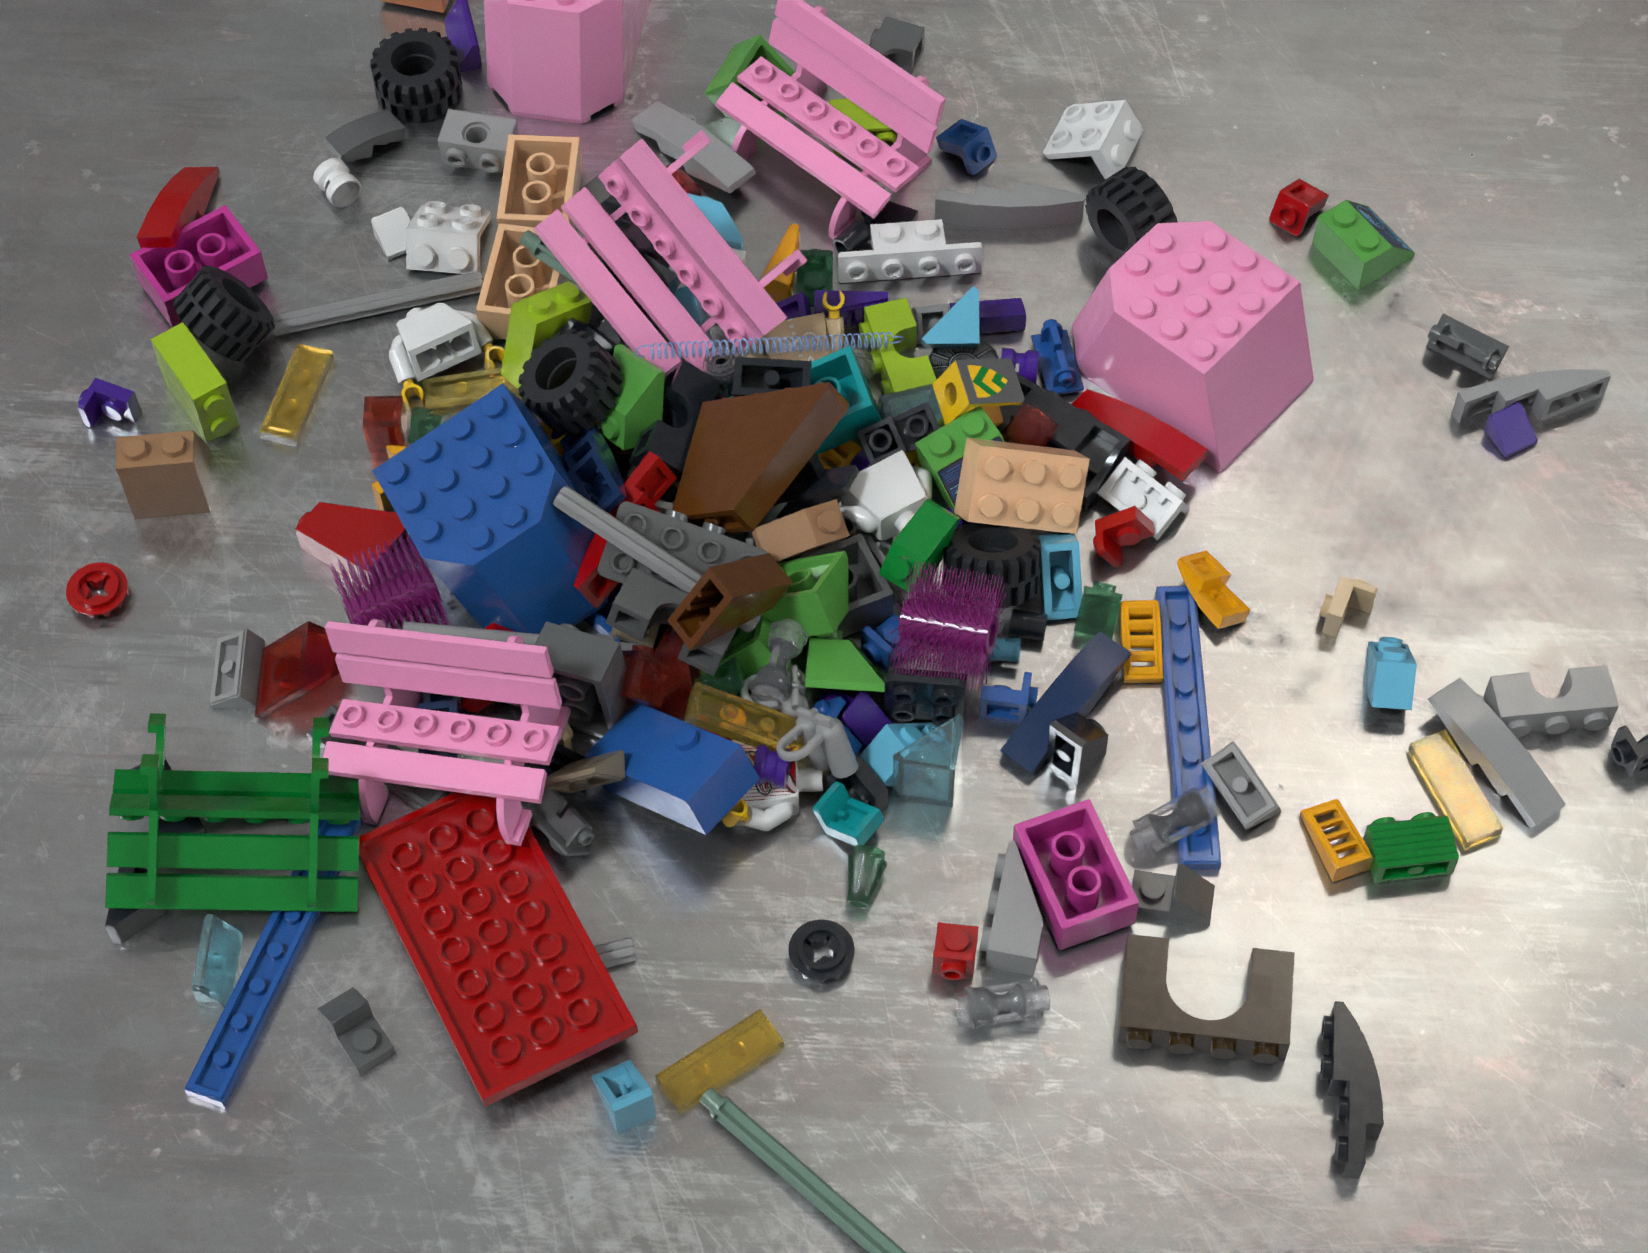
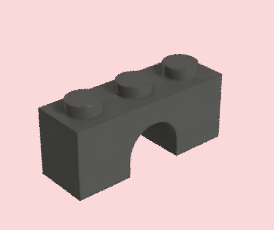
M886 16L880 29H874L869 46L912 75L924 52L925 27Z
M632 568L612 604L606 624L642 641L646 632L652 626L657 624L670 625L667 620L689 592L678 590L660 581L652 574L643 573ZM737 628L695 650H690L684 643L678 659L714 676L733 640Z

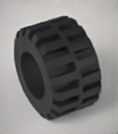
M412 28L404 29L405 32L403 33L396 31L390 34V39L384 38L379 42L380 48L374 49L372 53L373 58L370 60L376 97L382 109L386 108L394 116L398 114L399 120L403 121L411 118L414 122H421L423 118H428V120L436 119V115L439 113L444 115L448 111V106L454 107L458 102L457 96H461L462 79L455 46L451 45V40L446 36L441 38L440 32L435 30L427 32V28H419L417 31H412Z
M1136 167L1122 168L1089 190L1088 195H1086L1085 208L1089 223L1100 243L1116 260L1120 259L1157 223L1178 222L1172 204L1163 189L1146 172L1138 170Z
M203 266L174 299L176 312L189 331L208 348L234 361H246L275 328L274 319L269 309L257 294L235 276L213 266Z
M569 329L565 334L561 331L555 333L553 338L545 339L538 349L535 348L532 351L531 358L525 361L522 367L524 372L520 374L518 381L521 384L518 391L522 397V402L551 429L557 430L560 434L566 435L568 432L577 434L580 433L582 428L585 430L592 428L596 421L600 422L606 417L604 414L609 409L612 410L616 404L614 400L620 396L622 390L619 387L623 382L620 364L592 336L582 330L578 332L576 329Z
M970 523L966 526H960L956 528L949 545L945 547L943 556V585L946 571H948L946 586L950 574V588L953 572V588L957 571V575L959 576L960 574L959 587L962 574H964L962 589L966 577V590L968 576L970 575V587L973 574L971 593L974 579L976 577V589L979 576L978 591L982 580V593L984 579L986 577V590L989 577L988 595L990 582L992 580V592L996 577L994 594L997 588L996 599L997 596L1000 598L1003 589L998 608L1000 605L1001 608H1009L1010 606L1024 604V601L1034 598V594H1037L1039 591L1040 539L1034 536L1030 530L1018 527L983 523ZM957 576V579H956L955 590H956V588H957L958 576Z

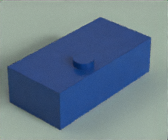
M638 702L584 755V758L587 759L623 750L625 778L621 781L602 785L603 789L705 835L715 827L760 779L740 744Z

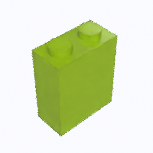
M567 281L513 303L501 375L518 389L521 386L518 382L519 376L524 372L522 367L525 361L531 358V353L535 348L538 349L545 339L553 338L555 333H558L571 318L589 324L593 302L570 281Z
M183 322L150 339L165 384L207 443L217 437L228 434L232 429L239 426L226 381Z

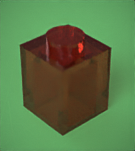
M402 395L365 396L363 431L368 452L386 453V446L388 445L407 447L408 419Z

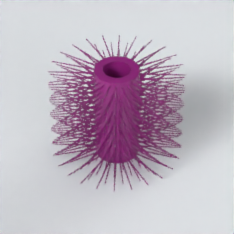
M404 540L399 548L396 543L393 547L394 553H392L391 548L387 551L388 559H386L384 552L379 555L381 559L379 563L374 553L370 557L374 567L371 566L369 558L367 560L366 557L363 560L365 565L362 568L360 560L356 556L354 560L356 562L355 565H357L358 574H356L354 566L352 567L349 559L346 564L353 580L352 583L342 563L339 565L340 572L344 578L342 582L335 567L331 569L334 575L333 578L338 586L337 589L343 598L342 604L350 624L368 626L372 619L384 621L386 628L399 629L400 627V630L403 628L404 621L414 622L415 620L417 623L428 624L432 621L433 624L438 625L440 622L442 625L450 624L445 614L446 610L441 604L442 599L434 578L427 567V563L425 566L423 558L413 542L410 544L409 549L407 544L405 545L406 541L404 542ZM344 583H345V585H346V587H347V589H348V591H349V592H348V595H347V592H346L347 590L345 589Z
M910 567L909 599L906 582L907 600H904L902 593L904 605L903 608L899 606L902 610L900 618H893L900 619L899 634L896 639L899 635L900 638L895 650L899 642L900 645L894 663L898 655V666L902 651L899 667L901 669L903 657L904 665L907 658V671L911 655L908 672L910 674L913 661L912 673H914L917 657L915 675L920 660L917 674L919 676L922 661L923 673L927 658L926 669L929 663L927 676H929L933 660L931 677L934 665L936 674L938 664L939 671L942 664L940 677H942L945 666L944 678L949 663L947 678L950 668V678L952 677L953 670L955 678L957 667V679L959 673L961 679L964 670V680L967 672L965 688L969 673L970 686L973 671V682L976 676V688L979 673L981 680L984 665L983 680L986 668L987 685L988 655L991 676L990 654L992 652L994 658L993 648L996 645L997 635H1003L997 634L998 626L1002 623L998 624L1000 615L998 617L997 615L1001 608L1000 605L998 609L1003 589L1000 598L997 596L996 599L997 588L994 594L996 577L992 592V580L990 582L988 595L989 577L986 590V577L984 579L982 593V580L978 591L980 576L978 577L976 589L975 577L971 593L973 574L970 587V575L968 576L965 590L966 577L962 589L964 574H962L959 587L960 574L958 576L957 571L952 588L954 576L952 572L949 588L950 574L946 586L948 571H946L943 585L944 572L942 573L940 569L937 582L938 570L936 569V578L933 585L934 572L930 584L932 569L930 568L928 579V570L924 567L923 578L921 579L922 568L920 567L919 580L917 583V570L913 591L914 575L913 583L911 584ZM925 572H926V579H925V583H924V586H923L924 575H925ZM941 574H942V581H941V585H940V588H939L940 577H941ZM957 576H958L957 588H956V590H955L956 579H957Z

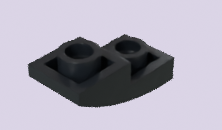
M926 402L900 415L887 417L857 431V434L872 466L901 450L905 454L915 451V443L940 429V426L930 404Z

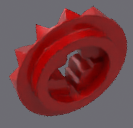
M104 562L91 563L78 569L71 576L66 586V597L69 605L78 615L86 614L92 620L95 615L100 614L109 617L110 611L116 607L122 608L123 599L129 596L128 581L123 571L113 564ZM104 586L107 596L96 594L94 597L92 596L89 587L100 590Z

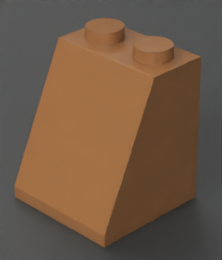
M194 430L116 437V472L134 519L210 513V448Z

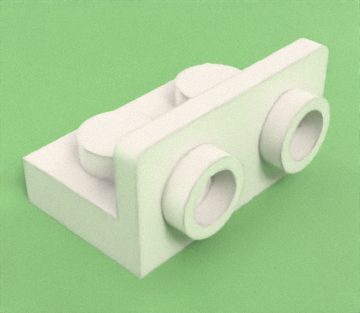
M1125 457L1097 494L1119 511L1136 506L1153 521L1155 533L1153 537L1158 540L1180 512L1186 515L1190 510L1182 501L1186 494L1169 481L1163 486L1153 479L1157 472L1140 459L1134 464Z

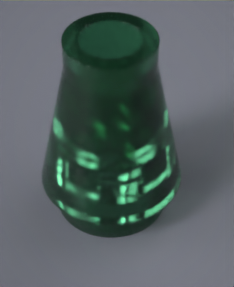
M868 845L854 846L853 853L848 855L847 904L858 908H870L872 897L888 865L885 861L886 853L883 850Z

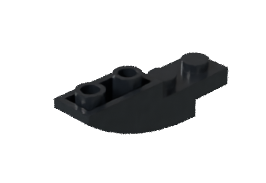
M1335 1001L1330 1016L1324 1015L1322 1020L1321 1039L1322 1041L1329 1042L1328 1055L1323 1054L1321 1058L1320 1079L1327 1080V1096L1338 1097L1336 1120L1343 1122V1136H1337L1335 1161L1342 1162L1343 1178L1360 1179L1366 1164V1139L1378 1140L1384 1125L1383 1100L1374 1058L1366 1038L1345 1003Z

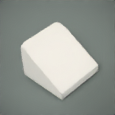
M404 207L396 208L372 218L371 223L374 236L387 259L390 260L405 254L406 227L410 223V219Z

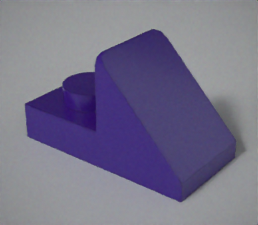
M826 689L818 701L824 700L826 702L839 696L842 697L846 703L837 718L850 729L851 733L862 744L860 752L863 753L886 724H893L867 692L860 691L855 699L838 689Z

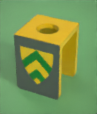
M1009 358L955 360L932 384L945 425L972 409L981 406L994 425L999 426L1003 422L999 406L1021 405L1025 400L1013 362Z

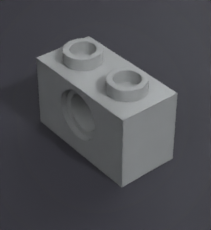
M448 109L437 141L441 164L479 169L490 173H503L508 135H519L517 119Z

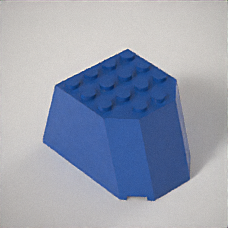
M503 383L372 470L423 560L482 629L495 622L515 632L540 634L546 621L557 625L570 624L575 626L607 605L609 595L596 609L573 586L595 532L553 504L555 497L564 486H568L577 492L567 475L569 469L536 415Z

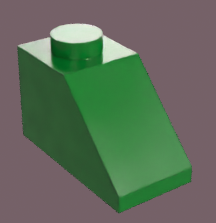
M925 500L894 539L879 571V575L905 591L907 582V592L909 593L910 567L911 584L913 583L914 575L913 591L917 570L918 583L920 567L922 568L921 579L923 578L924 567L928 570L927 578L929 579L931 568V584L933 572L934 574L936 573V569H938L944 556L945 547L949 545L961 518L932 500ZM925 572V575H924L923 586H924L925 579H926V572Z

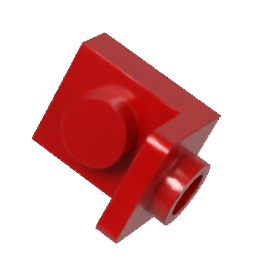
M1299 178L1279 191L1269 216V221L1287 232L1298 236L1303 232L1308 217L1325 206L1329 195Z
M1136 506L1095 520L1096 536L1093 538V545L1100 558H1104L1114 568L1122 566L1121 547L1137 544L1140 540L1155 535L1153 521Z
M938 922L932 974H938L948 980H962L964 977L973 978L978 926Z

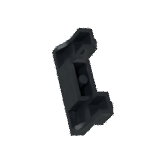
M1016 373L1025 400L1021 405L999 406L1003 422L996 426V428L1001 433L1004 441L1008 436H1011L1025 445L1075 450L1088 457L1090 461L1081 509L1086 511L1097 498V492L1107 481L1110 473L1128 453L1130 438L1097 420L1087 410L1078 409L1064 401L1056 392L1047 391Z

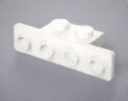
M942 219L870 224L872 250L838 253V279L840 283L981 273L983 265L982 243L946 244Z

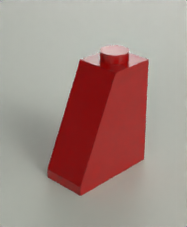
M319 502L310 512H306L300 518L295 528L300 547L303 551L330 567L334 565L333 567L338 572H340L338 560H340L351 580L350 571H348L349 568L346 564V556L348 560L350 559L352 567L354 566L356 574H358L357 565H355L356 562L353 558L355 554L357 559L359 558L362 568L364 567L362 551L363 553L365 552L367 560L369 558L371 566L374 567L369 557L371 554L368 551L370 547L378 561L377 544L384 553L386 551L384 541L387 542L388 547L390 545L391 551L394 553L392 537L395 544L397 543L398 548L401 544L400 537L401 539L403 538L404 542L406 541L405 545L410 546L407 540V531L396 512Z

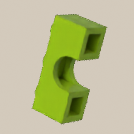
M907 298L864 307V322L859 323L860 334L864 333L866 335L869 332L871 334L874 332L878 334L884 332L886 334L891 332L893 336L904 337L903 341L893 344L890 342L900 341L902 338H893L888 333L886 335L888 347L885 348L883 344L884 334H880L882 345L879 349L877 346L878 335L874 334L875 347L874 349L871 348L872 352H869V358L874 374L880 373L882 381H880V391L883 401L891 403L894 415H900L926 402L931 407L937 406L938 401L932 385L937 379L928 355L907 358L899 354L902 351L916 348L917 325ZM868 334V343L871 347V335ZM861 335V339L864 344L865 336Z

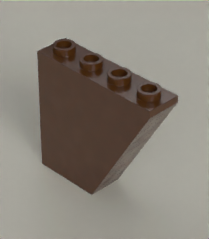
M830 382L702 402L672 510L689 516L687 522L702 527L703 523L707 522L726 529L725 534L755 530L848 411L849 403Z

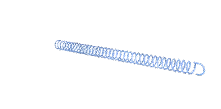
M869 332L866 335L864 333H861L860 335L857 333H855L854 335L849 333L847 334V336L845 334H841L840 336L838 334H835L834 336L829 334L827 337L825 335H822L821 337L815 335L814 338L813 336L809 335L808 337L802 336L800 338L799 336H795L793 338L792 336H789L788 338L782 337L781 339L779 337H776L775 339H773L772 337H769L768 339L763 337L761 340L759 338H755L754 340L752 338H749L748 340L743 338L741 341L739 339H735L734 341L732 339H729L728 341L723 339L721 340V342L715 340L714 343L711 340H709L707 343L704 340H702L700 343L698 341H695L694 343L688 341L687 344L684 341H682L680 344L678 342H674L673 345L671 342H668L666 345L665 343L661 342L659 345L657 343H654L653 345L640 346L635 351V354L638 357H645L637 354L638 349L645 346H651V359L653 360V347L656 344L658 346V359H661L660 346L661 344H663L665 346L664 355L667 359V345L671 344V356L674 359V345L675 343H677L679 346L678 357L681 358L682 350L680 346L682 343H684L685 357L688 358L689 351L687 345L688 343H691L692 357L694 358V344L698 343V354L699 357H702L701 344L702 342H704L706 344L705 355L706 357H708V343L711 342L713 344L712 355L715 357L716 349L714 344L715 342H718L719 355L722 356L723 350L721 343L725 341V352L728 356V342L732 341V354L735 356V341H739V354L742 355L743 347L741 343L743 340H745L746 354L749 355L750 350L748 342L749 340H752V352L755 355V341L759 340V353L762 354L763 339L766 340L765 349L767 354H769L770 351L768 341L769 339H772V351L775 354V340L779 339V352L782 353L783 338L786 339L785 349L787 353H789L790 350L788 340L789 338H792V351L795 353V338H799V351L802 352L803 344L801 339L803 337L806 339L805 349L807 352L810 348L808 338L811 337L813 339L812 350L815 352V337L819 338L818 348L819 351H822L823 344L821 338L823 336L826 338V351L829 350V336L832 337L831 346L832 350L835 351L836 343L834 337H839L838 348L840 350L842 349L841 336H845L844 344L846 347V340L847 346H849V341L847 338L849 335L852 336L851 347L853 350L856 346L854 339L855 335H858L859 349L862 348V340L860 336H865L864 347L865 349H867L869 345L867 338L868 334L871 335L870 343L872 349H874L875 347L874 334L878 335L877 346L880 349L882 345L880 334H884L883 344L885 348L888 347V339L886 336L888 333L891 334L893 338H902L900 341L890 342L893 344L903 341L904 337L893 336L891 332H887L886 334L884 332H881L879 334L877 332H874L873 334Z

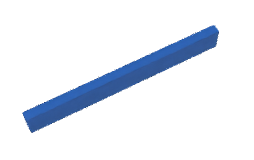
M1156 586L1155 595L1160 607L1163 686L1174 811L1177 813L1181 803L1191 797L1202 799L1207 808V814L1204 819L1195 824L1182 823L1176 827L1179 863L1184 864L1191 870H1220L1222 861L1214 782L1201 765L1202 762L1211 757L1197 603L1187 586Z
M360 817V820H351L350 823L343 825L331 824L327 820H318V835L358 836L364 822L362 817ZM293 870L290 876H308L309 870ZM317 871V876H339L341 871ZM272 911L184 1088L187 1095L223 1108L226 1107L321 911Z

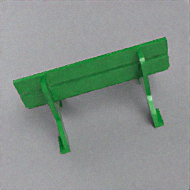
M150 713L148 733H156L155 754H142L140 770L115 769L113 793L109 806V816H119L123 820L136 821L144 818V816H149V832H108L106 866L148 868V872L107 873L105 908L357 912L358 877L317 876V871H358L359 836L318 835V820H327V822L336 825L348 824L351 820H360L359 779L328 775L329 758H320L321 737H329V718L313 717L311 773L164 770L166 714ZM159 817L165 821L172 822L184 820L186 817H203V820L208 822H222L227 820V818H244L245 821L250 823H263L269 819H285L293 824H303L310 821V835L158 833ZM157 868L309 870L308 876L158 874Z

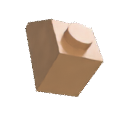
M837 499L803 509L756 527L755 530L751 531L756 546L770 553L777 563L819 550L850 536Z

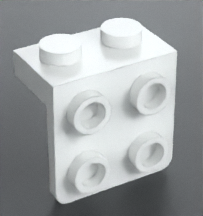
M1126 100L1073 104L1064 111L1043 153L1047 159L1091 156L1106 180L1125 167L1144 130Z
M430 201L420 206L406 227V269L457 274L480 271V236L491 219V212L481 209V206L475 204L449 207L440 201Z

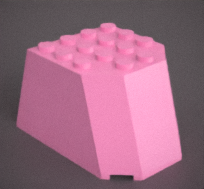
M484 0L488 86L493 92L496 91L507 103L509 111L514 116L580 125L590 121V115L611 104L616 107L623 103L651 0Z
M1211 221L1157 223L1108 269L1072 324L1076 362L1080 374L1112 397L1154 416L1207 448V456L1203 462L1219 473L1228 467L1313 382L1314 378L1300 281Z

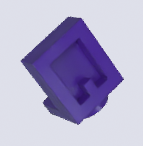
M96 377L90 387L81 393L78 400V410L86 426L93 428L102 413L114 420L124 419L132 423H136L142 414L135 391Z

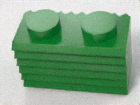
M1423 812L1413 816L1411 820L1395 821L1393 817H1382L1367 825L1363 837L1373 856L1370 871L1373 883L1375 884L1388 881L1394 882L1396 880L1402 881L1404 879L1410 880L1412 878L1418 879L1420 877L1426 878L1428 876L1434 877L1436 875L1442 876L1444 874L1450 875L1454 872L1459 859L1448 815L1435 817V814L1432 812Z

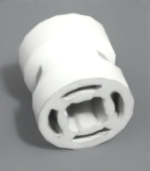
M330 158L317 167L313 176L314 182L322 191L326 192V197L333 206L337 208L347 207L358 199L362 191V185L353 174H349V168L340 158Z

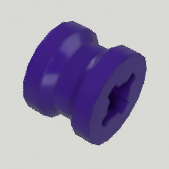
M758 745L753 767L760 779L755 785H763L765 782L773 783L776 788L785 789L791 762L779 758L777 751H771L768 746Z

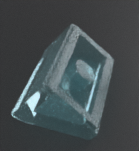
M207 914L204 917L191 990L200 1007L225 1008L234 990L243 935L238 929L213 914Z

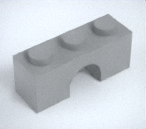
M1608 665L1568 669L1561 687L1563 696L1559 698H1549L1540 694L1533 686L1530 672L1490 676L1484 693L1485 702L1517 738L1523 737L1528 733L1537 732L1559 734L1569 729L1585 728L1590 731L1600 730L1611 725L1619 707Z

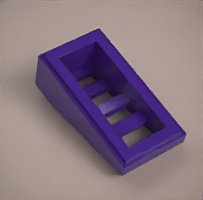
M815 290L814 314L824 312L825 318H828V311L822 304L823 295L827 291V303L830 306H837L840 303L839 291ZM842 291L845 300L839 313L840 317L844 319V328L859 326V323H863L864 307L888 302V292Z

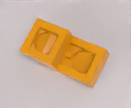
M1207 550L1178 559L1177 565L1188 590L1200 609L1218 629L1246 621L1251 609L1226 586L1231 573Z

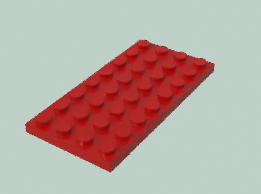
M454 792L359 836V858L484 1107H487L638 1033V1028L529 826L521 846L506 844L500 833L497 821V798Z

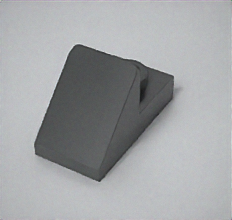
M1181 863L1177 864L1175 876L1134 870L1132 888L1139 901L1137 915L1210 926L1215 885Z
M354 987L318 1008L319 1014L360 1076L396 1054L394 1046L373 1016L368 1001Z

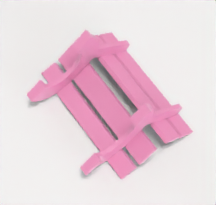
M777 0L774 14L777 18L773 20L768 43L797 63L796 72L790 77L761 56L737 76V81L763 100L760 102L732 82L716 101V107L741 124L731 149L745 161L757 151L756 146L759 137L841 195L829 224V238L833 240L854 220H859L856 218L858 208L874 219L889 202L891 194L877 185V181L896 193L932 163V159L926 153L928 154L933 148L938 127L935 125L940 122L946 98L928 87L929 80L922 75L915 78L826 17L827 10L820 5L813 8L803 0ZM827 84L898 133L896 142L890 147L820 98L828 91ZM779 110L863 171L860 173L776 112Z
M700 130L681 146L686 153L667 168L642 138L599 174L598 178L603 182L606 190L621 205L610 216L586 187L565 202L561 208L584 235L583 238L580 237L558 209L533 228L534 232L633 352L643 345H653L654 343L659 345L661 342L666 345L667 342L589 248L588 243L598 252L672 344L674 342L680 344L682 341L686 344L688 341L692 343L698 341L700 343L702 340L707 343L710 339L705 332L716 323L725 332L728 340L732 339L734 341L739 339L741 341L743 338L746 340L749 338L753 340L755 338L760 339L787 318L765 291L764 287L782 272L787 277L808 261L800 250L797 249L757 281L672 176L676 170L711 142L703 130ZM626 212L629 214L631 221L642 230L653 244L657 253L664 257L677 273L679 280L699 300L705 312L711 315L702 325L699 326L616 225L615 221ZM743 340L741 344L743 350H745L746 341ZM749 340V346L753 344L752 340ZM735 341V346L738 348V350L739 341ZM704 342L701 344L702 357H699L698 343L694 344V358L692 357L691 343L687 345L689 351L688 358L685 357V344L682 343L680 346L683 358L711 377L713 376L711 364L717 358L724 357L719 355V350L716 346L715 357L712 355L713 344L711 342L708 343V357L705 355L706 344ZM677 343L674 345V359L671 356L669 344L667 345V359L664 355L665 346L663 344L660 346L661 359H658V346L656 344L653 347V360L651 359V346L642 347L637 351L638 355L645 356L643 357L665 373L681 361L678 357L679 346Z
M372 619L368 626L327 621L325 630L332 651L337 653L335 661L342 682L383 687L386 695L383 704L343 699L329 734L331 737L367 741L366 746L327 741L323 758H329L328 775L359 779V799L363 811L361 815L363 822L372 825L378 824L389 796L384 782L497 798V821L506 844L521 846L533 815L531 810L522 808L521 801L541 804L547 777L544 769L524 767L525 762L541 765L550 764L557 743L561 740L571 713L569 707L561 706L562 699L556 678H552L554 670L548 648L546 646L524 644L523 638L516 635H511L507 642L391 629L386 628L384 621ZM423 692L520 704L522 715L520 721L420 709L418 704L423 703ZM390 744L503 759L504 763L499 764L387 749Z

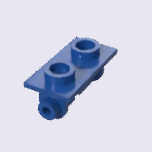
M1055 319L1046 320L1043 323L1041 334L1031 335L1034 349L1039 351L1038 363L1046 390L1054 391L1058 395L1083 391V382L1067 329L1063 330L1062 325L1057 323Z

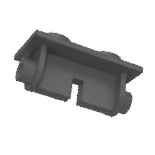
M1444 313L1438 324H1434L1427 336L1430 340L1426 346L1491 380L1509 348L1508 345Z
M544 789L541 804L521 801L522 808L531 810L533 814L529 824L540 829L550 839L549 843L556 852L563 856L588 855L590 853L585 846L594 839V834L591 832L592 826L574 808H568L565 814L561 816L560 813L568 802L557 791Z

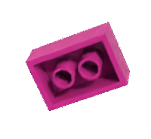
M226 205L183 226L175 248H141L129 254L139 283L172 328L182 323L174 307V299L203 266H213L224 270L238 278L249 288L268 279L261 251Z
M1090 799L1014 825L1013 841L1016 842L1034 896L1059 950L1135 924L1139 901Z

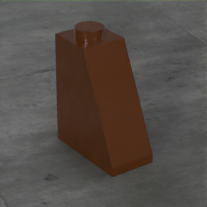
M770 553L712 566L707 569L667 621L690 650H695L771 610L793 582Z

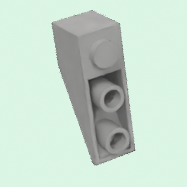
M1009 840L1006 855L999 853L997 857L994 877L1000 878L1001 882L999 891L991 889L987 914L994 915L992 927H983L979 950L987 952L985 967L1034 976L1042 937L1043 919L1016 842Z

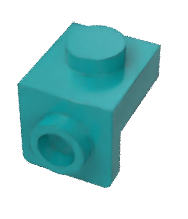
M837 781L831 785L813 807V812L827 835L860 849L885 820L880 809L851 798L845 786Z

